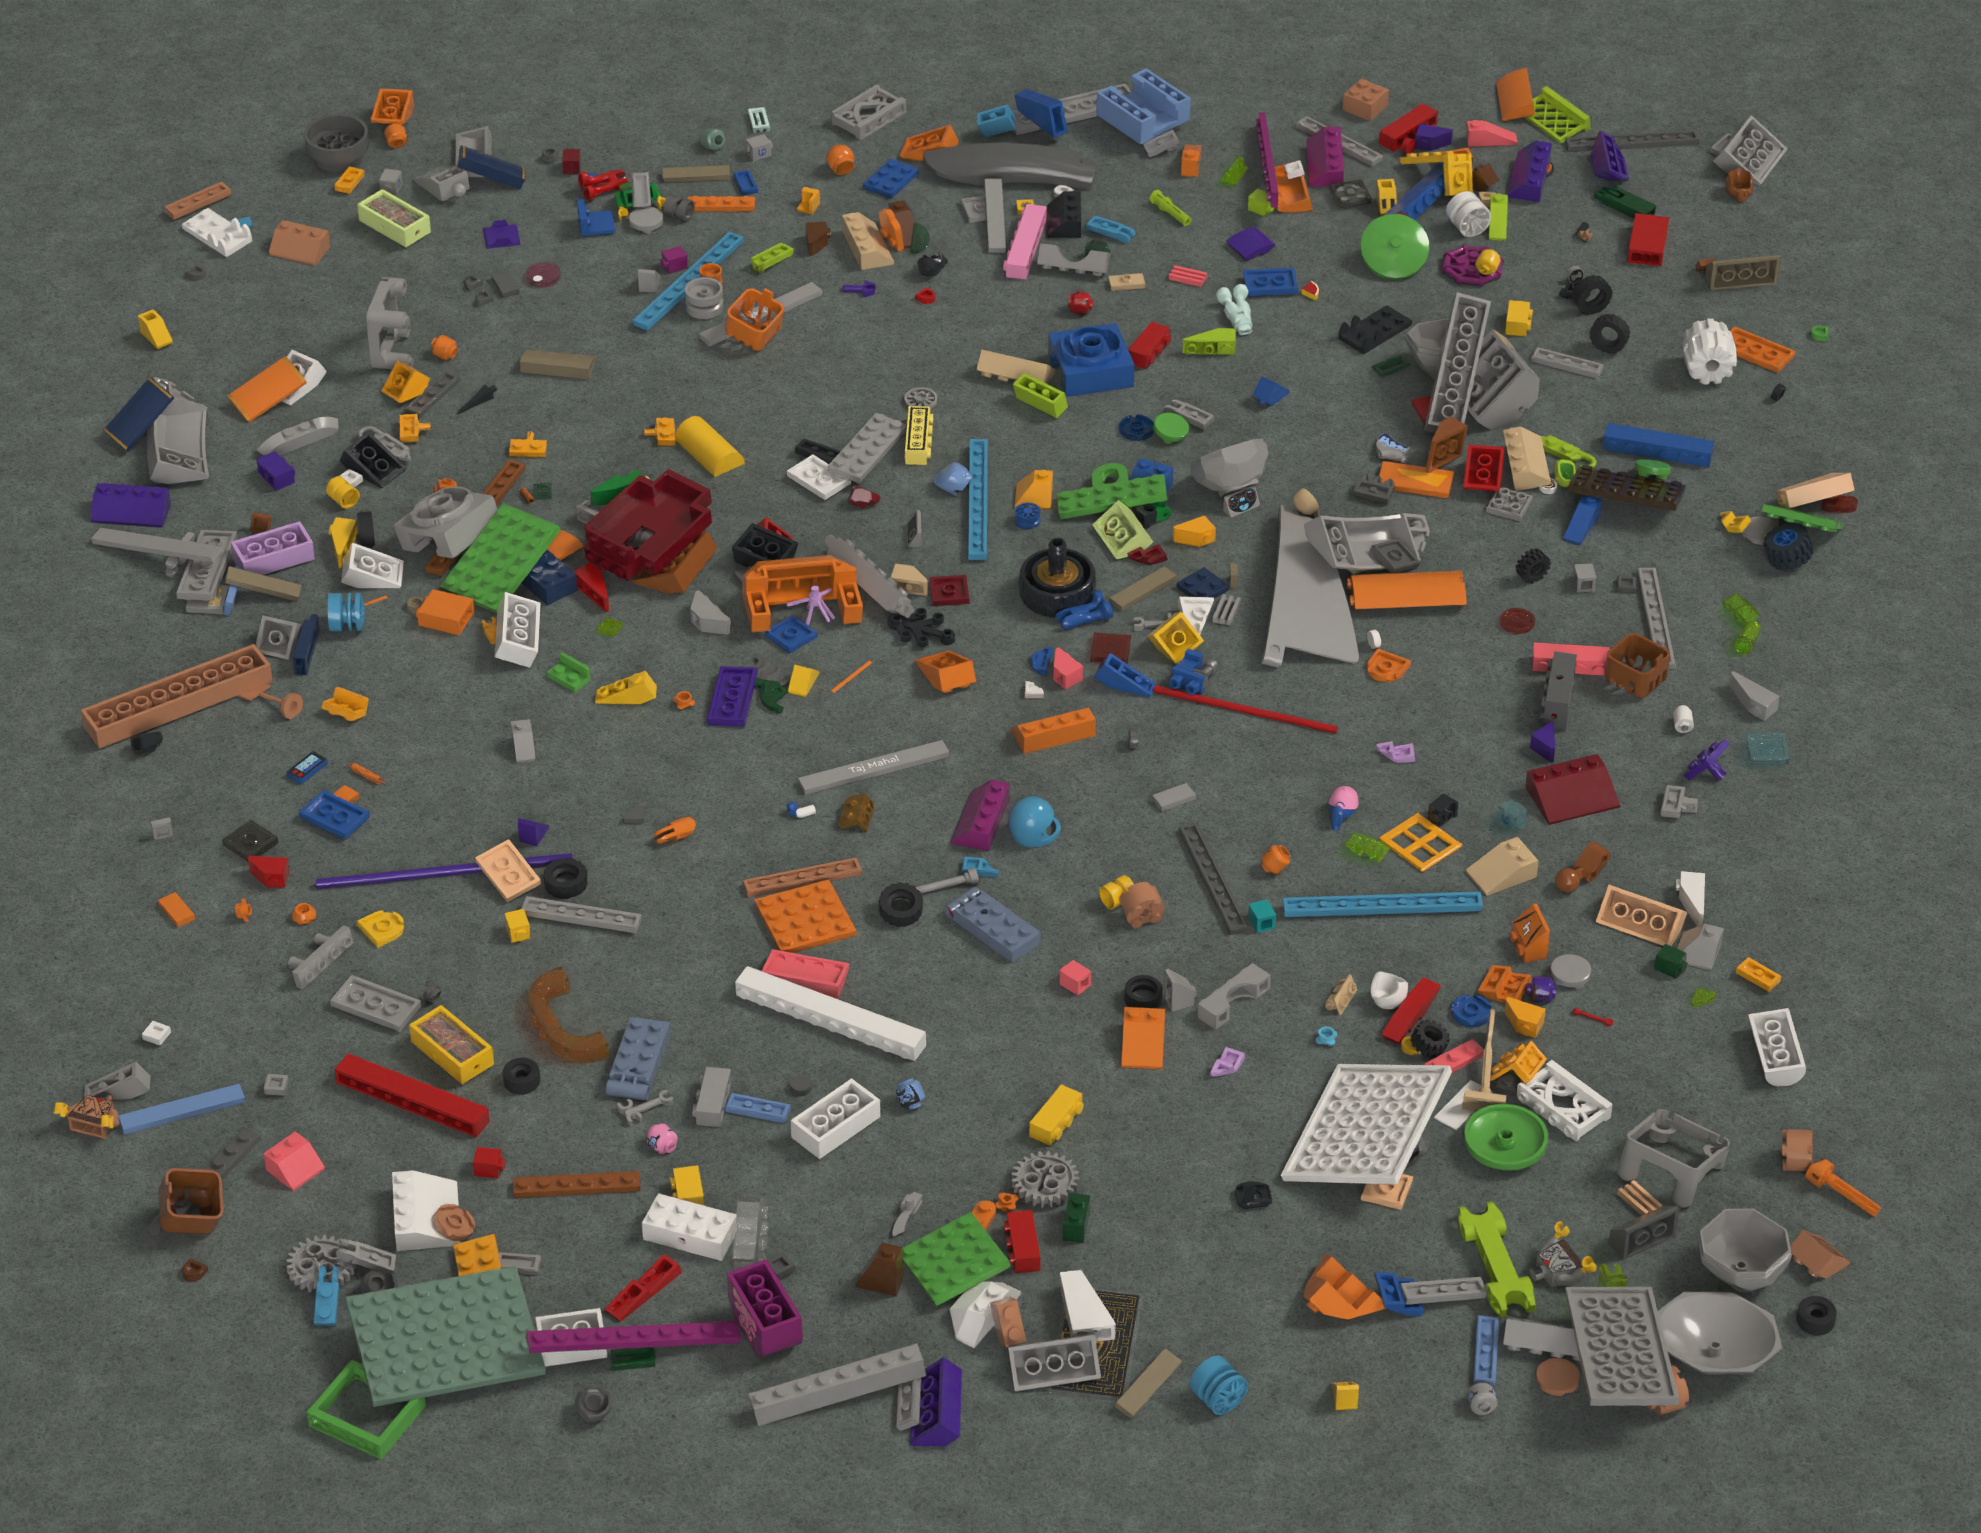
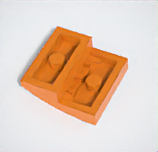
M561 530L547 549L559 560H562L584 546L576 537Z
M1492 965L1478 989V994L1506 1004L1507 997L1521 1001L1527 991V983H1531L1532 977L1530 974L1512 973L1509 966Z

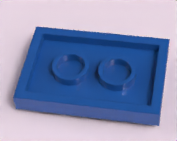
M889 159L863 183V189L892 199L919 174V169L897 160Z
M1294 268L1243 270L1244 285L1248 289L1247 296L1298 294V284Z
M326 790L319 793L299 811L300 818L343 839L348 838L370 818L369 811Z

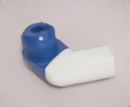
M789 802L786 805L788 809L786 811L792 816L803 818L816 814L814 805L803 808L797 807L796 802Z

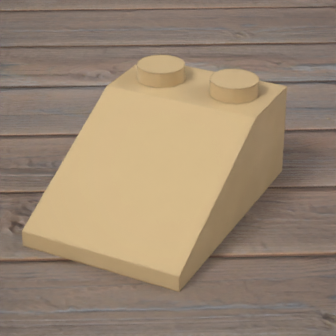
M1515 837L1497 845L1467 868L1466 873L1481 891L1488 896L1536 878L1538 860L1518 837Z

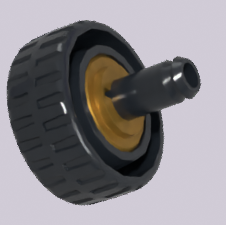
M1053 538L1048 543V549L1038 551L1029 556L1020 569L1019 590L1022 602L1028 609L1045 617L1055 618V615L1064 609L1088 604L1092 601V593L1096 591V573L1092 562L1085 555L1075 550L1067 549V544L1062 538Z

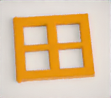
M1419 813L1379 837L1380 842L1418 868L1420 872H1424L1462 847V843H1459ZM1417 823L1430 831L1420 839L1408 831L1409 828ZM1403 833L1413 840L1414 843L1403 849L1392 839ZM1438 837L1450 846L1441 852H1437L1427 843ZM1422 847L1434 856L1423 863L1411 853Z

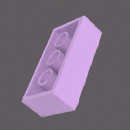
M300 521L231 542L232 557L236 565L242 567L245 571L261 575L315 559L313 542Z

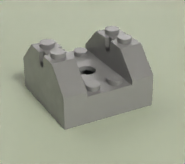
M1494 329L1483 338L1467 409L1477 422L1489 430L1515 424L1523 415L1522 411L1525 408L1529 409L1538 399L1540 378L1521 358L1508 339Z

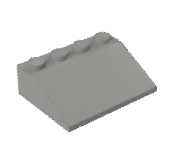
M1750 115L1734 132L1713 162L1726 173L1736 168L1750 171L1754 184L1760 186L1788 148Z

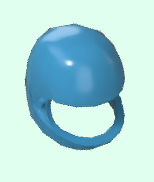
M1027 796L1018 800L1011 808L1008 816L1009 831L1014 841L1022 846L1030 848L1042 847L1053 842L1060 834L1061 825L1058 819L1054 817L1052 806L1048 801L1038 796ZM1052 822L1055 823V832L1052 835H1047V827Z

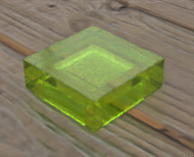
M606 617L597 627V632L614 638L623 628V622Z

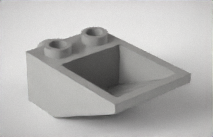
M457 165L440 166L414 178L418 185L440 201L448 200L455 195L461 197L466 193V190L470 189L467 171L457 167Z

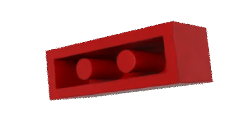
M1151 322L1128 348L1134 366L1147 369L1150 364L1154 363L1158 354L1160 355L1164 347L1171 342L1170 327Z
M1032 1210L1007 1212V1221H1003L1004 1234L1009 1236L1006 1237L1007 1250L1011 1249V1253H1009L1010 1265H1014L1015 1273L1040 1271L1041 1256Z

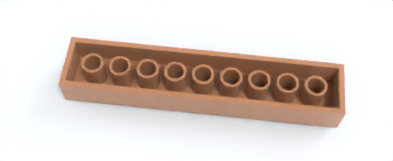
M255 644L81 709L83 727L100 749L233 698L264 684L272 683L271 665Z

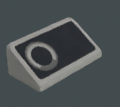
M917 510L907 523V547L922 546L920 510Z

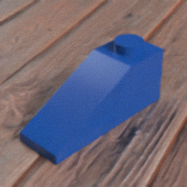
M1583 496L1563 537L1564 541L1581 545L1601 516L1603 498Z
M1111 653L1099 665L1094 675V678L1109 688L1146 697L1152 695L1154 687L1157 685Z

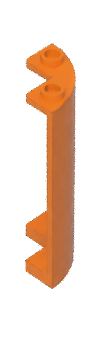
M1461 570L1350 575V578H1347V589H1350L1351 593H1353V595H1350V606H1353V610L1467 605L1465 583H1463V573Z

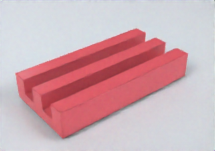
M1174 265L1169 274V280L1201 287L1207 278L1206 272Z

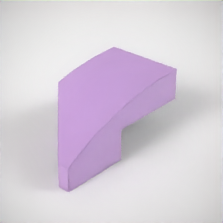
M1393 741L1377 744L1378 751L1396 763L1416 762L1413 743L1395 747Z
M1225 1047L1220 1059L1216 1060L1210 1075L1216 1077L1237 1072L1245 1058V1053Z

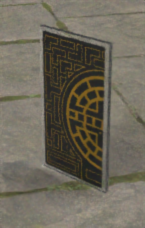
M1093 1288L1115 1321V1339L1096 1342L1101 1378L1048 1386L1047 1394L1117 1402L1128 1390L1144 1294ZM1064 1304L1057 1339L1071 1337Z

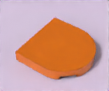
M1377 649L1367 662V672L1370 677L1377 681L1393 682L1404 675L1411 666V660Z

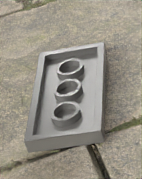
M351 975L332 997L330 1004L332 1007L400 1032L421 1007V1000Z

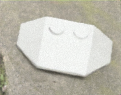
M981 1282L966 1290L950 1308L956 1340L975 1348L995 1325L990 1302L1008 1297L1017 1299L1021 1291L1001 1282Z

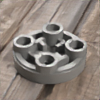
M640 207L630 213L629 225L631 228L643 231L644 234H650L653 230L663 225V214L654 207Z
M1565 954L1553 960L1550 973L1556 985L1581 989L1590 979L1591 966L1581 956Z

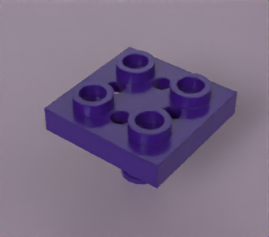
M1724 739L1719 743L1715 741L1708 747V751L1706 749L1702 750L1697 755L1698 760H1693L1687 766L1689 770L1684 776L1691 780L1705 769H1708L1717 781L1722 779L1727 772L1722 769L1716 760L1730 744Z

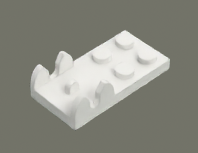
M209 208L182 224V228L225 257L252 242L251 232L246 224L241 228L237 218L229 222Z

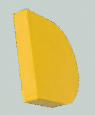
M381 910L356 921L357 926L377 948L397 939L404 931V920L396 912L389 913Z

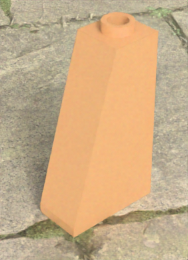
M1830 473L1777 490V501L1780 507L1792 508L1854 491L1851 473Z

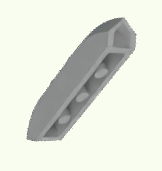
M319 417L302 422L269 436L259 445L257 451L263 456L274 451L282 455L329 437L338 431V419L334 417Z

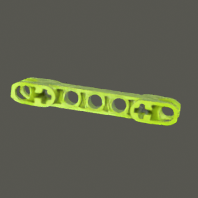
M1492 1201L1486 1202V1213L1482 1215H1474L1464 1206L1458 1207L1457 1216L1461 1237L1464 1242H1475L1491 1280V1283H1486L1485 1288L1487 1290L1486 1296L1492 1309L1500 1318L1507 1317V1305L1519 1304L1528 1313L1535 1312L1536 1304L1532 1282L1528 1276L1518 1278L1501 1236L1507 1233L1506 1223L1501 1211Z

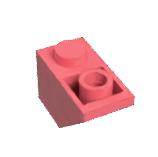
M1058 647L1055 652L1053 680L1066 690L1083 680V666Z

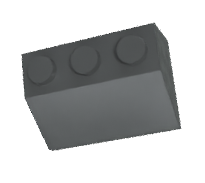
M1664 1206L1651 1210L1643 1216L1633 1218L1631 1221L1620 1226H1615L1610 1230L1609 1245L1622 1260H1625L1676 1237L1679 1215L1678 1206Z

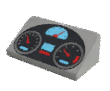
M1252 485L1225 496L1223 511L1229 517H1234L1258 507L1260 502L1255 486Z

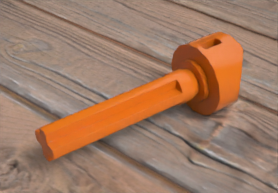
M1822 1158L1820 1162L1810 1165L1805 1175L1810 1183L1818 1188L1824 1184L1829 1185L1873 1217L1880 1212L1881 1206L1833 1174L1835 1169L1833 1163Z

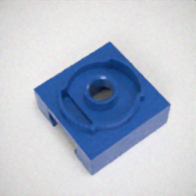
M1117 323L1084 326L1073 330L1048 333V356L1053 367L1061 368L1060 385L1066 397L1134 387V363Z

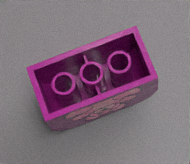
M767 1259L727 1273L728 1298L733 1315L759 1358L802 1344V1317Z

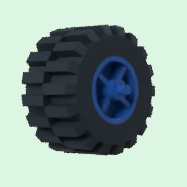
M1786 523L1785 525H1779L1777 528L1774 527L1772 531L1767 533L1763 542L1771 566L1783 571L1802 567L1801 565L1806 564L1807 560L1812 558L1814 552L1808 530L1803 525H1798V523Z

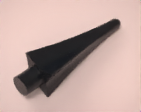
M484 385L458 410V414L494 399L493 393L497 391L496 386L492 385L488 388Z

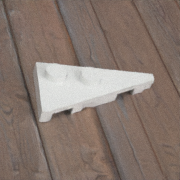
M1179 597L1178 606L1180 612L1184 614L1200 635L1214 598Z

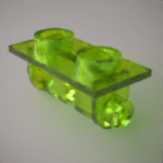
M1243 157L1235 158L1234 163L1225 172L1220 182L1233 186L1237 185L1248 170V167L1244 166Z

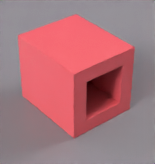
M1074 960L1064 965L1059 972L1060 985L1076 995L1081 994L1091 985V971Z

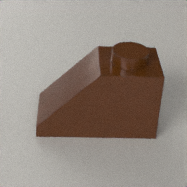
M826 221L806 223L809 256H813L828 245V238H831L830 228H827Z

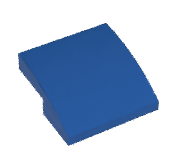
M1375 1272V1280L1385 1308L1400 1314L1422 1316L1424 1311L1422 1303L1406 1305L1400 1288L1401 1283L1415 1282L1414 1278H1397L1396 1272Z

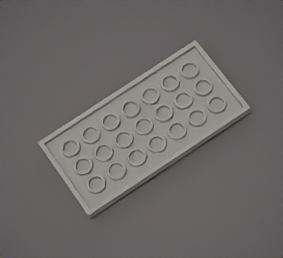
M1566 1287V1301L1590 1406L1678 1405L1679 1395L1652 1287Z

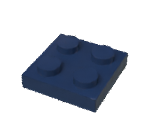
M1205 567L1177 582V588L1189 597H1211L1215 599L1229 590L1227 583Z

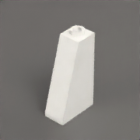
M1081 1270L1060 1272V1290L1071 1337L1094 1334L1096 1342L1114 1340L1115 1321Z

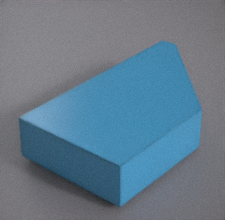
M964 857L962 875L967 870L975 868L978 876L998 877V870L993 869L984 858Z

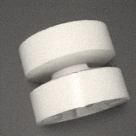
M1465 191L1457 194L1447 205V218L1465 237L1481 234L1491 222V212L1472 192Z

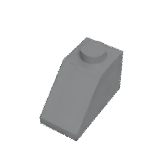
M530 719L511 721L516 763L536 761Z
M1170 969L1165 970L1164 999L1170 1010L1176 1011L1194 1006V997L1197 995L1195 987L1190 985L1187 978Z

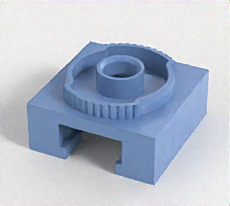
M1147 68L1132 75L1131 81L1134 82L1133 91L1125 95L1112 85L1097 92L1096 115L1140 145L1190 120L1191 98Z

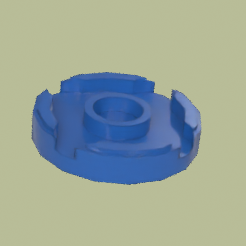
M1468 994L1458 997L1453 1002L1451 1013L1453 1019L1463 1026L1480 1027L1487 1023L1489 1011L1492 1007L1487 999L1479 995L1469 997Z

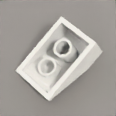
M291 350L287 358L303 376L307 384L281 401L290 406L318 386L327 372L319 361L294 350Z
M352 543L344 557L341 583L355 588H400L404 561Z

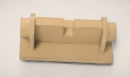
M1351 974L1346 979L1338 981L1333 994L1325 1002L1327 1010H1337L1339 1015L1343 1013L1357 991Z

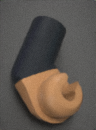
M1583 222L1577 230V235L1583 241H1589L1593 235L1592 232L1588 233L1589 224Z

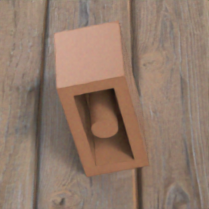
M1008 1297L990 1302L999 1344L1008 1347L1026 1342L1017 1299Z

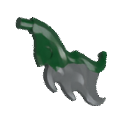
M756 656L754 660L758 661V663L752 667L758 669L755 687L761 689V702L770 711L774 710L781 714L784 707L777 704V701L784 697L787 692L786 686L789 684V676L786 675L785 678H781L779 666L776 667V670H772L768 659Z

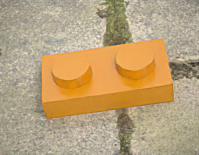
M348 167L335 183V191L351 194L365 176L364 170Z
M1749 957L1736 969V974L1767 992H1770L1781 982V975Z

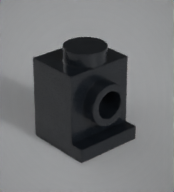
M1443 793L1429 804L1428 819L1440 826L1445 821H1449L1452 816L1457 817L1459 802Z

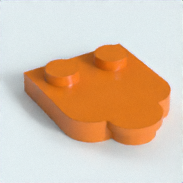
M890 208L882 209L879 212L881 236L886 238L890 246L895 247L898 252L905 250L901 227L893 211Z

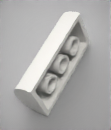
M1789 1008L1748 1014L1767 1082L1773 1086H1790L1800 1081L1805 1075L1806 1065Z

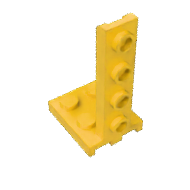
M1444 151L1443 155H1441V152H1431V156H1429V152L1419 153V156H1417V153L1407 154V157H1400L1401 164L1443 162L1445 196L1457 195L1465 191L1473 193L1471 153L1454 154L1453 151Z

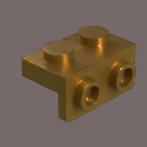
M865 792L846 798L838 826L844 830L859 825L863 832L868 831L875 808L872 799Z

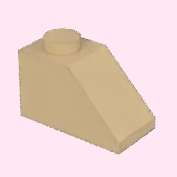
M895 564L891 579L898 584L896 586L898 589L901 587L908 594L928 595V580L914 566Z

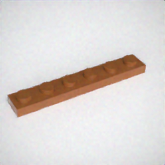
M640 1171L513 1178L514 1198L640 1191Z

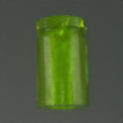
M1748 620L1743 624L1734 643V648L1739 653L1748 654L1752 651L1761 632V626L1757 622Z

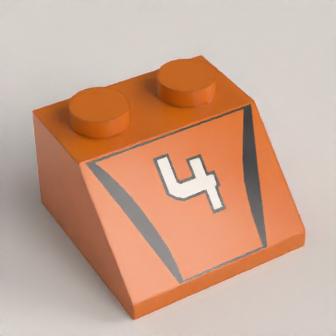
M1536 903L1532 904L1512 922V930L1509 932L1510 940L1515 943L1518 956L1522 957L1524 963L1547 959L1550 929Z

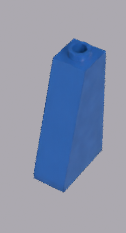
M1029 89L1014 94L1017 110L1051 137L1055 138L1067 133L1062 101Z

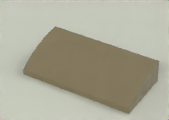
M527 349L520 360V372L590 379L597 356Z

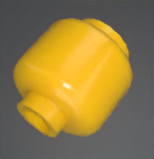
M1486 249L1479 254L1475 265L1482 274L1491 275L1496 272L1501 259L1496 251Z

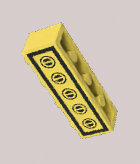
M909 406L905 464L927 465V458H931L934 415L930 414V407Z

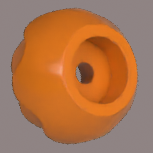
M298 904L291 913L292 920L299 925L310 924L316 918V910L310 904Z

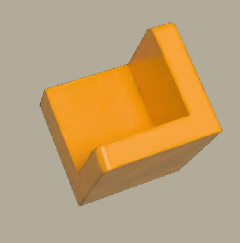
M803 187L801 190L802 202L797 207V211L813 214L820 204V190Z

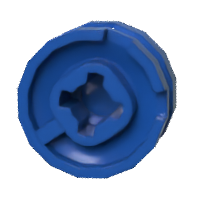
M1028 502L1018 505L1015 509L1016 525L1022 529L1038 527L1041 521L1040 507Z

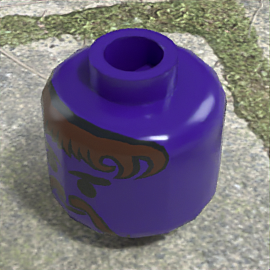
M1535 976L1532 978L1531 983H1527L1526 994L1530 995L1532 1002L1550 1003L1552 998L1555 999L1556 982H1553L1550 977Z

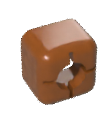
M171 1168L166 1172L158 1190L161 1228L170 1233L209 1234L214 1231L224 1211L220 1174L214 1170ZM186 1189L187 1201H191L198 1207L199 1215H179L173 1209L177 1202L184 1200Z

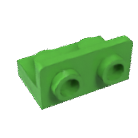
M562 652L559 654V663L547 671V677L576 692L590 682V670L587 665Z

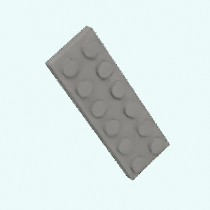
M875 413L828 465L827 471L860 484L907 431V424L886 417L883 414Z
M200 531L196 543L221 546L222 552L213 563L189 559L176 592L177 599L214 600L232 553L231 542L238 538L237 531Z

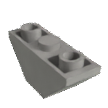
M696 591L690 608L691 622L701 632L730 634V618L723 614L719 607L714 605L701 591Z

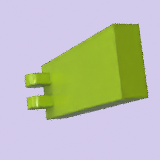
M779 243L751 257L750 264L753 265V270H758L762 274L765 269L792 256L794 248Z

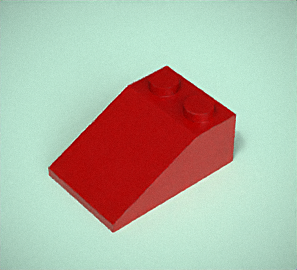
M1468 444L1463 489L1500 492L1504 465V447Z

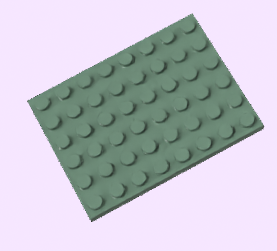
M516 1266L346 1297V1304L373 1407L546 1375L542 1354L529 1353L525 1338L526 1332L535 1330Z

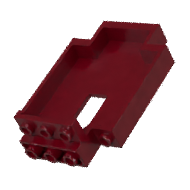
M667 469L655 481L639 475L584 526L585 537L588 541L584 546L586 560L626 581H629L642 568L647 572L657 575L712 524L711 510L707 508L712 503L710 489L670 469ZM641 528L654 533L635 551L631 545L628 547L624 546Z

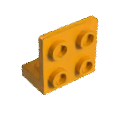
M1532 1041L1526 1044L1520 1043L1514 1048L1513 1052L1507 1051L1500 1057L1501 1062L1491 1069L1493 1073L1490 1075V1081L1513 1069L1517 1076L1527 1084L1534 1078L1547 1058Z

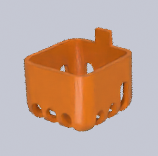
M766 288L763 293L756 289H747L727 311L726 335L729 337L734 336L737 342L743 341L746 347L752 346L754 351H760L776 335V332L780 330L784 306L774 300L773 292ZM756 301L759 303V311L757 316L752 318L750 315ZM741 306L743 314L754 321L755 324H750L741 318ZM766 306L768 308L767 319L764 323H761L759 319L763 313V307ZM772 311H775L777 316L770 322Z

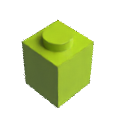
M1257 188L1248 197L1249 211L1265 217L1274 210V208H1271L1270 201H1267V193Z

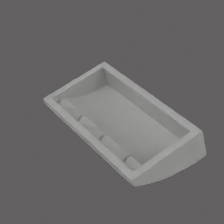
M488 126L456 134V165L458 164L461 145L492 156V135ZM467 171L468 177H484Z

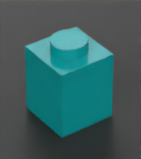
M1265 899L1249 903L1248 918L1255 931L1260 933L1275 929L1276 913L1269 901Z

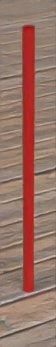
M1157 685L1154 687V693L1335 734L1338 730V726L1197 694L1191 695L1184 691Z

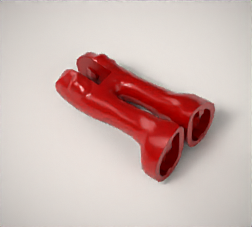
M621 169L594 177H589L585 171L578 173L579 186L583 190V195L587 201L594 200L600 194L619 190V185L629 183L628 178H623L625 172Z

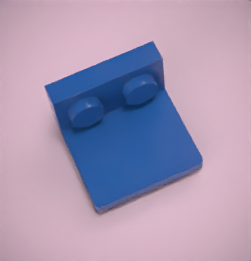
M584 199L577 200L581 236L615 233L611 210L589 212L588 205L585 206Z

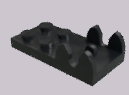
M1386 305L1363 320L1354 315L1350 327L1344 321L1339 330V340L1360 353L1366 354L1412 326V320Z

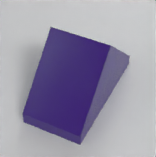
M1548 723L1531 735L1530 749L1549 762H1554L1555 755L1554 723Z
M519 818V842L538 846L550 825Z

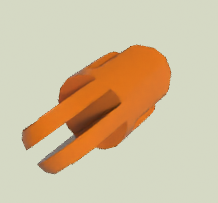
M683 817L670 822L667 827L656 831L654 838L661 837L656 840L658 844H663L672 839L677 841L685 838L694 831L696 826L695 820L691 817Z

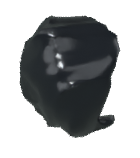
M938 252L939 256L932 255L928 257L923 255V258H919L917 261L919 272L924 276L938 274L945 267L948 260L941 252Z

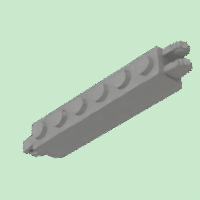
M828 535L825 538V544L829 547L827 555H832L856 567V583L886 611L891 612L893 615L900 614L906 618L910 617L914 612V608L911 605L912 601L907 597L908 593L901 587L898 589L896 587L898 584L890 577L887 579V574L882 569H876L875 566L877 564L868 558L866 560L864 558L866 554L858 548L855 550L854 547L856 545L849 539H846V541L840 537L836 539L833 535Z

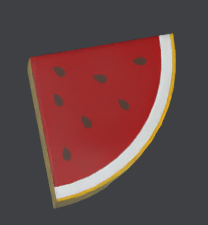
M1311 281L1302 288L1301 294L1317 300L1319 287Z

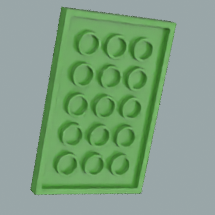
M503 503L440 585V588L447 593L472 598L475 605L497 613V608L504 593L513 594L561 531L559 525Z

